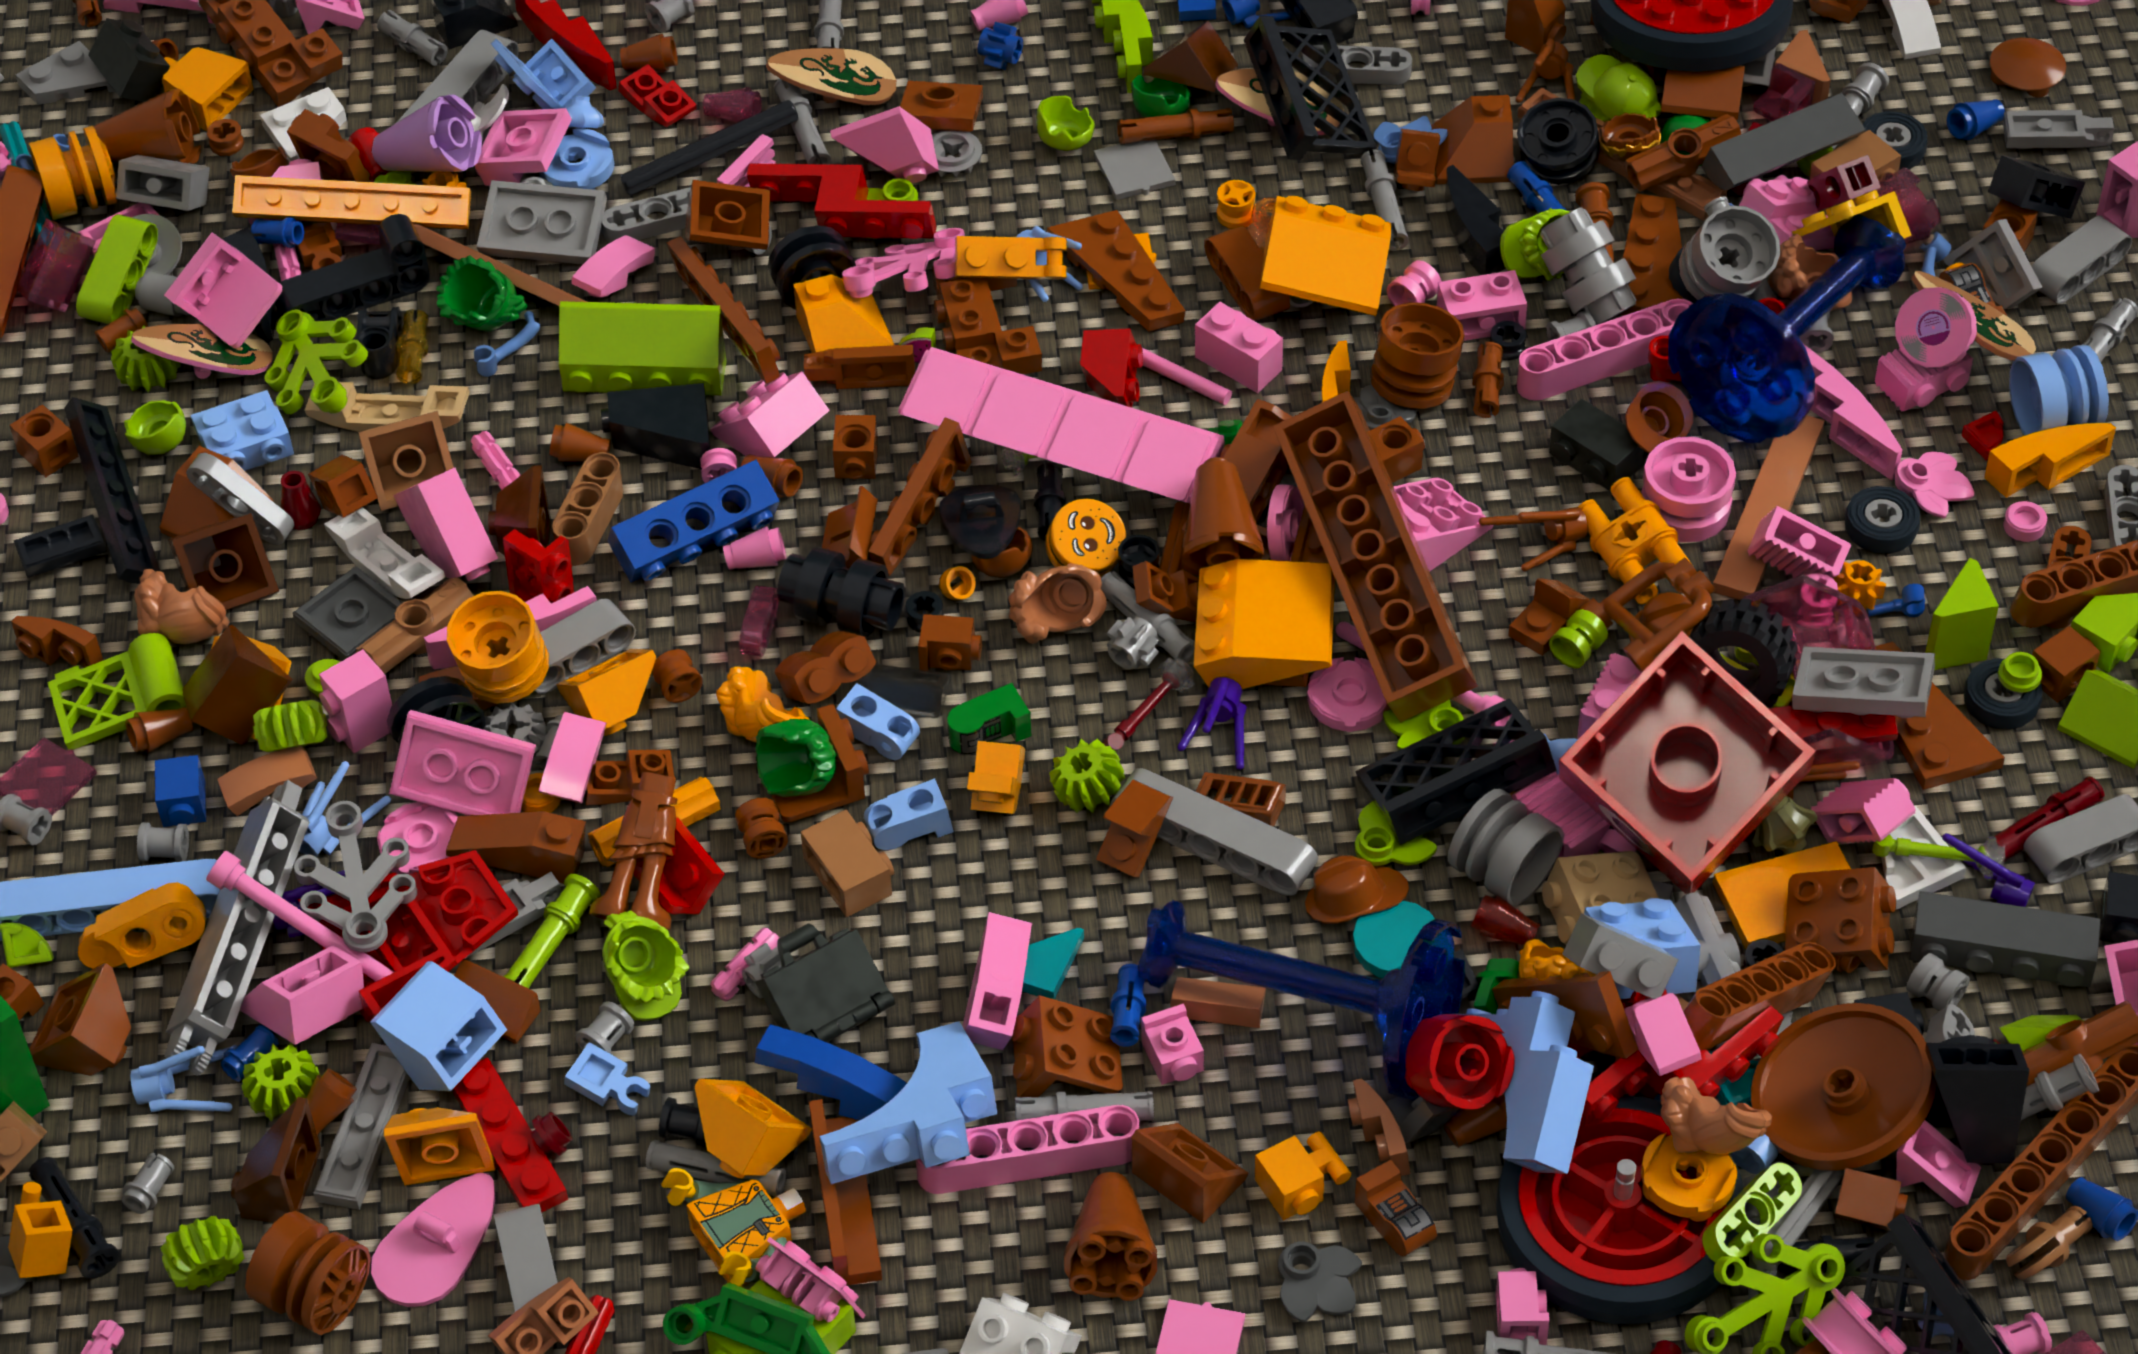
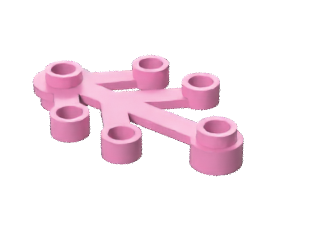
M961 228L943 229L934 233V242L892 245L885 248V256L863 257L855 261L856 266L842 272L844 288L846 291H849L851 297H866L873 293L872 287L877 282L908 270L907 273L903 274L905 290L908 292L924 290L928 287L925 272L928 261L939 256L940 258L933 262L935 277L938 279L955 277L956 236H965L964 230Z

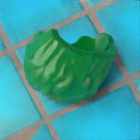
M789 719L760 728L758 731L755 747L758 775L761 779V784L767 789L769 795L781 797L810 795L823 790L833 778L836 770L835 759L837 754L830 743L828 733L819 724L808 719Z

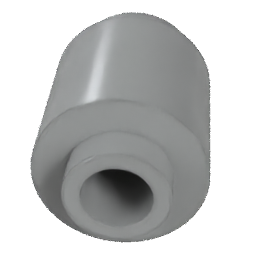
M149 271L138 280L135 288V297L139 300V305L142 309L174 317L190 315L164 296L176 280V276Z

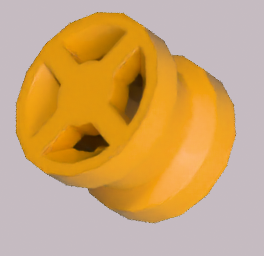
M1230 180L1218 188L1217 219L1223 226L1230 229L1239 226L1247 227L1254 221L1256 192L1250 183L1243 180Z

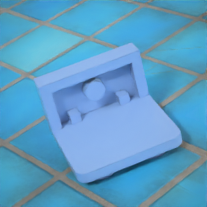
M552 38L526 64L518 59L498 39L491 43L498 52L494 59L507 73L515 72L512 80L526 95L529 96L534 92L535 94L532 98L542 109L565 108L570 104L572 96H589L596 89L595 85Z

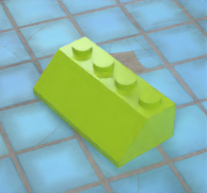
M560 301L559 369L563 391L611 392L704 383L706 395L722 396L727 360L720 305Z

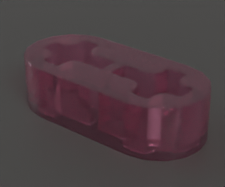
M759 585L754 587L740 633L739 647L741 654L764 656L778 612L779 599L777 588Z

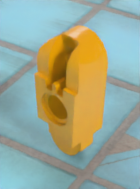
M178 882L167 883L155 890L152 888L96 915V923L85 927L84 932L79 938V959L85 966L92 969L103 963H107L113 968L126 963L128 968H132L189 946L199 940L204 933L206 921L204 904L188 886ZM140 928L146 931L140 933L134 932L132 929Z

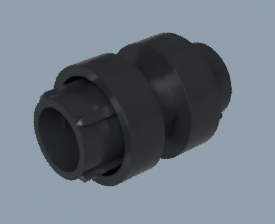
M815 547L807 557L794 553L788 556L779 576L777 596L779 601L794 605V614L798 620L824 626L830 621L832 616H835L839 631L854 633L866 638L875 628L886 631L894 629L902 612L905 587L903 583L888 579V569L883 564L859 558L850 568H846L845 557L842 553Z

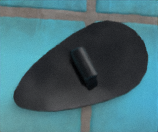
M974 485L958 489L943 498L939 505V515L944 528L958 547L976 558L991 559L1004 551L1013 540L1021 517V502L1017 493L1007 487Z

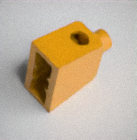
M200 47L192 48L179 61L170 57H164L170 66L162 78L164 91L178 88L181 90L178 94L179 96L187 95L195 110L199 127L205 131L213 122L223 119L254 90L248 62Z

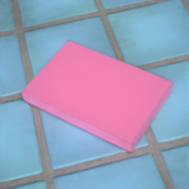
M410 710L407 714L389 794L467 816L520 813L536 744Z

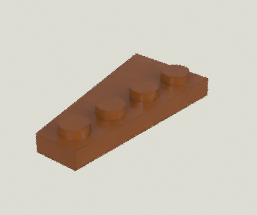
M1636 193L1623 258L1626 259L1636 277V280L1628 285L1637 300L1636 305L1619 315L1624 316L1672 299H1684L1674 289L1669 279V266L1682 248L1676 203L1673 198Z
M1118 210L1047 227L1048 233L1082 244L1080 250L1067 248V258L1076 267L1084 266L1093 275L1092 281L1102 290L1108 289L1117 296L1116 303L1148 332L1184 322L1185 309Z
M945 417L938 430L935 429L930 433L926 442L925 453L919 463H914L910 468L904 490L900 497L896 496L892 500L888 508V518L881 530H876L870 539L868 552L872 562L885 565L888 569V576L893 573L916 541L917 525L919 523L927 525L934 516L938 496L946 497L955 487V480L952 477L956 471L966 472L972 463L959 422Z
M1893 641L1863 649L1903 652ZM1933 682L1925 717L1901 718L1895 715L1898 729V737L1895 741L1923 790L2003 768L2005 757Z
M1610 971L1600 972L1594 977H1590L1588 973H1578L1569 979H1563L1561 975H1553L1543 981H1540L1537 977L1504 979L1492 988L1498 1005L1497 1009H1509L1511 997H1531L1533 991L1557 996L1559 998V1005L1576 1012L1568 1044L1627 1059L1639 1050Z

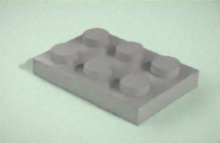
M491 180L477 242V250L487 256L584 264L596 253L607 202L606 193L603 190Z
M1803 647L1792 694L1793 710H1807L1813 713L1828 711L1846 712L1855 715H1896L1901 718L1925 717L1935 669V653Z

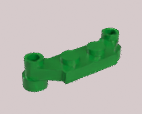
M730 1282L722 1286L720 1294L697 1303L678 1305L669 1310L663 1319V1330L666 1337L678 1345L689 1344L698 1339L703 1332L712 1331L768 1354H832L828 1351L813 1326L815 1315Z

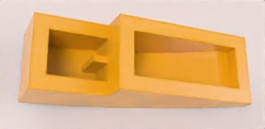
M2084 423L2059 426L2013 439L1990 450L1984 478L2005 498L2035 481H2038L2047 490H2050L2109 456L2116 427L2111 423Z

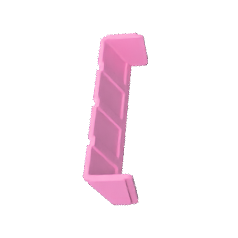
M930 347V350L924 352L898 409V413L936 426H940L946 417L959 422L963 434L1189 504L1196 469L1204 464L1206 460L1220 457L1225 445L1223 435L934 347Z

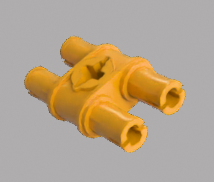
M1623 477L1617 480L1610 488L1613 497L1625 512L1612 522L1594 499L1586 500L1578 506L1582 509L1587 519V532L1591 536L1590 547L1595 553H1599L1608 566V573L1612 578L1621 580L1625 584L1644 570V566L1655 559H1658L1659 562L1676 564L1685 557L1690 562L1678 545L1677 531L1673 527L1668 526L1660 514L1659 506L1651 500H1646L1630 477ZM1653 583L1634 598L1637 603L1645 604L1652 597L1656 596L1658 593L1656 585Z

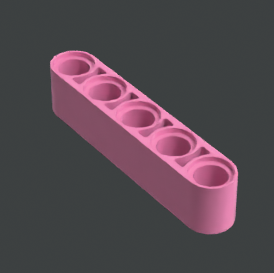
M1672 299L1524 350L1519 357L1517 391L1528 400H1543L1648 364L1649 344L1652 339L1658 336H1671L1680 342L1681 352L1691 348L1688 341L1695 335L1698 310L1692 302L1686 299Z
M1111 1105L966 1129L970 1155L925 1168L921 1159H917V1180L920 1187L932 1194H944L1123 1165L1132 1161L1131 1137L1135 1130L1139 1129V1118L1137 1113L1130 1107ZM1122 1133V1134H1125V1135H1123V1136H1114L1113 1134ZM1069 1141H1079V1143H1076V1144L1067 1143V1142H1069ZM1033 1148L1034 1150L1024 1151L1022 1149ZM980 1155H987V1156H989V1157H986V1158H977V1156H980Z

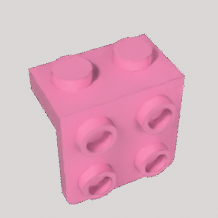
M212 232L164 296L197 318L229 346L239 348L282 292V285L243 253Z

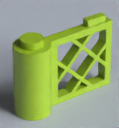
M159 633L141 634L130 643L128 651L80 669L78 665L54 674L55 679L47 682L64 742L69 751L125 730L126 719L133 718L135 712L172 710L186 707L182 690L184 687L169 639ZM124 669L125 674L116 687L103 684L108 674ZM77 686L85 688L76 703L65 700L62 697L61 692ZM96 692L109 695L101 710L87 707ZM121 699L132 702L135 705L136 710L121 716L112 714ZM81 715L94 719L89 728L73 734L72 728Z

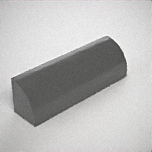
M1840 93L1710 147L1702 168L1717 187L1729 190L1859 136L1865 132V128L1843 93Z

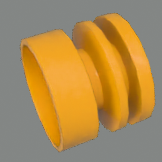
M94 126L83 128L87 145L82 147L79 144L75 131L68 132V151L62 152L54 136L28 144L35 171L40 173L45 190L44 198L52 221L77 214L76 196L84 195L92 210L97 209L98 204L95 195L97 190H101L107 205L117 203L114 169L107 148L97 136Z
M504 591L482 592L465 600L454 611L447 625V643L466 685L479 699L495 704L513 703L529 696L542 684L549 669V652L529 605L521 598Z

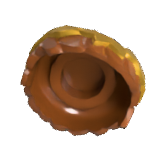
M1624 113L1620 116L1615 115L1610 121H1605L1603 127H1600V145L1605 154H1609L1610 157L1625 162L1626 159L1659 145L1661 134L1660 128L1657 126L1656 117L1650 119L1643 114Z

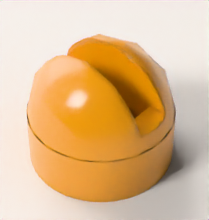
M957 566L949 568L939 578V588L948 599H966L975 590V577L966 567ZM959 576L962 581L951 588L950 582Z

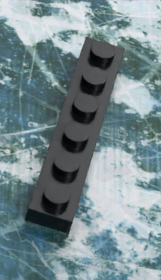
M72 397L64 409L118 579L128 583L140 584L139 578L144 570L153 569L154 571H160L108 408L104 405Z

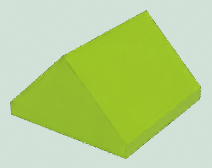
M1972 558L1968 559L1933 613L1925 653H1935L1934 670L1987 660L1999 605L1978 561Z
M2086 670L2058 724L2057 730L2134 769L2138 764V689L2101 670Z

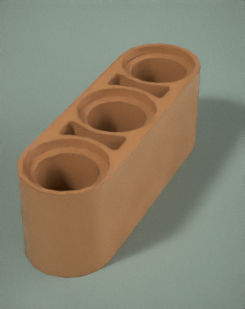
M599 452L589 456L584 461L553 520L554 541L559 536L569 540L571 566L582 565L589 561L623 497L624 489L620 464L613 454Z

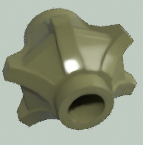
M1786 796L1756 827L1752 842L1755 847L1764 846L1767 852L1778 849L1782 850L1784 855L1801 851L1807 845L1805 839L1807 830L1817 821L1818 817L1815 811L1799 806L1790 797Z

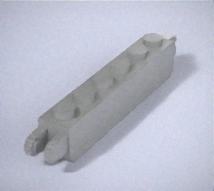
M289 780L285 781L283 785L277 786L272 797L267 795L259 806L249 812L233 854L242 860L240 865L246 868L245 874L280 897L284 893L310 823L307 817L296 812L302 788ZM224 887L218 893L166 1032L171 1036L164 1053L165 1058L185 1051L187 1044L194 1048L197 1046L205 1048V1052L192 1058L188 1066V1070L197 1076L201 1075L209 1065L216 1045L224 1041L233 1030L275 914L235 888L230 891Z

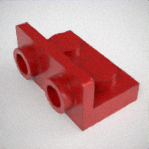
M513 529L503 538L509 592L511 594L517 595L526 602L543 593L552 604L574 593L568 539L559 536L544 548L538 540L528 538L516 529Z
M676 817L675 847L672 848L673 856L667 857L664 865L658 902L661 908L673 915L700 914L725 874L682 821ZM644 861L637 862L634 869V876L639 881Z

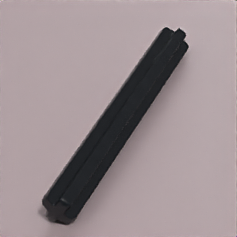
M790 100L781 102L622 174V185L628 195L639 193L756 140L762 134L767 135L797 121V110Z

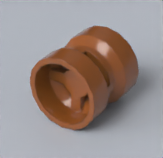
M751 799L737 809L735 820L738 829L744 834L743 843L751 857L757 859L769 858L780 853L786 847L788 836L784 826L779 822V811L772 799Z

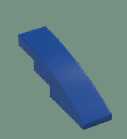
M772 1024L769 1025L756 1047L755 1063L798 1074L797 1089L839 1099V1115L861 1120L883 1107L907 1084L901 1078L856 1054L815 1037Z

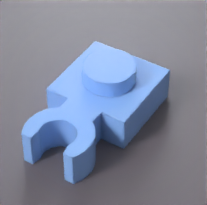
M590 1042L567 1072L564 1079V1085L601 1106H604L609 1097L617 1100L619 1109L625 1114L635 1116L637 1113L638 1103L629 1099L627 1095L631 1092H638L642 1096L648 1097L650 1094V1084L645 1079L637 1076L628 1078L624 1076L627 1072V1063Z

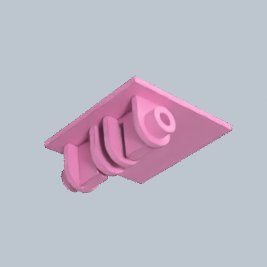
M771 1237L768 1238L767 1241L775 1251L771 1257L764 1255L758 1261L755 1270L760 1273V1280L781 1292V1295L785 1298L792 1296V1303L800 1306L806 1312L815 1315L817 1321L824 1319L827 1322H831L834 1320L840 1310V1307L837 1305L840 1299L850 1304L854 1309V1313L862 1319L866 1316L855 1303L859 1296L846 1286L847 1282L837 1273L826 1266L821 1269L810 1260V1255L790 1240L782 1246Z

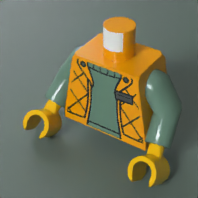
M672 1168L661 1183L663 1188H671L667 1196V1200L671 1205L678 1206L684 1199L686 1202H689L686 1204L690 1230L719 1270L718 1273L724 1277L727 1283L730 1282L740 1287H745L750 1282H757L760 1279V1273L755 1270L758 1261L764 1255L771 1257L775 1251L767 1241L768 1238L771 1237L782 1246L788 1240L792 1242L791 1229L788 1222L806 1212L804 1202L794 1188L771 1199L761 1183L754 1179L743 1183H711L693 1180L687 1171L681 1168Z

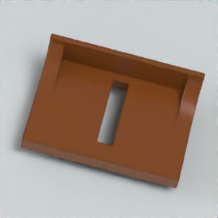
M859 486L857 501L828 513L822 548L842 553L845 557L846 568H850L859 558L867 560L878 499L863 486Z

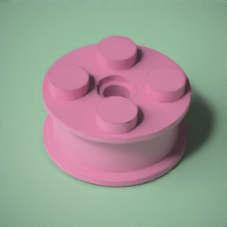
M1833 1288L1831 1293L1834 1298L1813 1319L1806 1316L1801 1319L1830 1354H1903L1907 1350L1906 1344L1887 1325L1879 1331L1867 1319L1872 1314V1310L1852 1290L1844 1296L1836 1288Z

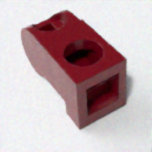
M1869 155L1837 166L1807 181L1808 187L1816 199L1818 211L1881 188Z

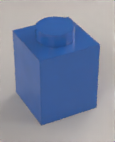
M198 755L155 760V802L163 827L206 822V783Z

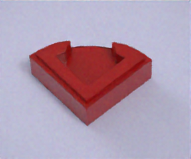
M1993 411L1964 425L1961 436L1988 461L1990 450L2002 445L2004 434L2003 420L1997 411Z

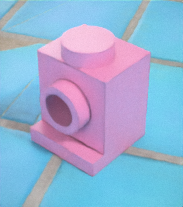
M1184 1004L1141 1017L1142 1045L1162 1085L1173 1081H1185L1192 1078L1196 1073L1204 1071V1050L1187 1017V1010Z
M1516 1268L1507 1272H1498L1495 1294L1498 1337L1524 1340L1528 1335L1534 1336V1339H1539V1344L1547 1345L1549 1329L1546 1290H1537L1536 1271Z

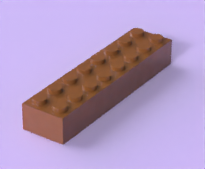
M1347 390L1274 425V431L1383 696L1398 720L1403 722L1478 687L1362 411Z

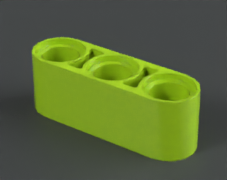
M120 214L115 215L110 220L79 291L76 302L78 316L109 324L123 316V310L130 308L135 297L136 284L143 277L157 244L158 228L154 223Z

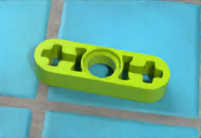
M1775 1163L1759 1172L1704 1231L1702 1242L1709 1258L1716 1263L1722 1256H1733L1740 1259L1746 1256L1752 1250L1754 1238L1761 1233H1767L1801 1196L1802 1183L1798 1173L1785 1163ZM1778 1181L1781 1186L1778 1190L1779 1194L1770 1198L1766 1193L1771 1191ZM1746 1202L1753 1204L1759 1211L1761 1218L1759 1225L1752 1223L1745 1214ZM1735 1229L1740 1234L1736 1235L1728 1243L1727 1247L1724 1243L1727 1237L1726 1233Z

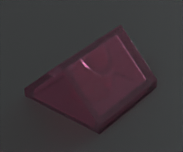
M46 218L20 278L17 291L29 301L66 313L96 241Z

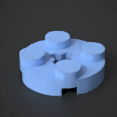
M585 128L572 129V135H565L547 172H539V176L551 182L553 186L595 190V187L603 184L614 170L613 151L607 138L599 132ZM579 158H582V161L577 162V163H570V162H569V161H576V160H578Z

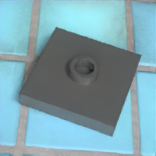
M355 566L294 611L293 617L296 624L341 660H345L357 653V647L395 620L396 608L403 602Z

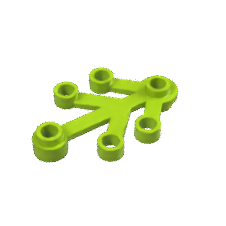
M297 309L288 311L277 323L276 330L282 345L272 367L266 372L264 377L265 382L274 391L279 392L276 397V404L286 414L297 412L304 402V398L299 393V390L307 372H309L315 383L310 393L311 400L323 412L331 414L340 412L348 401L346 389L336 378L330 377L322 360L343 359L350 367H357L366 360L368 356L367 349L358 340H352L356 334V328L345 317L338 318L335 321H314L312 316L306 312H301ZM331 336L337 343L313 344L311 338ZM297 349L299 355L290 373L287 367Z
M1768 1233L1757 1235L1752 1242V1253L1757 1260L1767 1263L1779 1261L1798 1270L1781 1279L1747 1267L1745 1262L1738 1257H1720L1714 1265V1276L1718 1282L1730 1286L1742 1285L1761 1293L1719 1318L1706 1315H1698L1692 1318L1685 1329L1686 1344L1696 1353L1718 1354L1726 1346L1728 1336L1768 1313L1760 1342L1754 1346L1752 1354H1765L1768 1348L1772 1349L1773 1354H1785L1780 1342L1793 1297L1805 1290L1799 1319H1796L1791 1324L1789 1331L1792 1342L1798 1346L1805 1347L1817 1338L1810 1331L1809 1338L1804 1341L1802 1331L1806 1325L1801 1319L1804 1316L1813 1319L1821 1311L1826 1291L1836 1288L1842 1281L1845 1273V1262L1841 1252L1836 1247L1824 1243L1812 1245L1809 1249L1803 1251L1784 1244V1241L1778 1235ZM1770 1240L1773 1249L1771 1254L1766 1256L1764 1246ZM1826 1260L1827 1270L1825 1275L1823 1276L1821 1273V1265ZM1730 1263H1733L1735 1273L1732 1278L1728 1279L1726 1269ZM1714 1328V1339L1709 1344L1707 1334Z

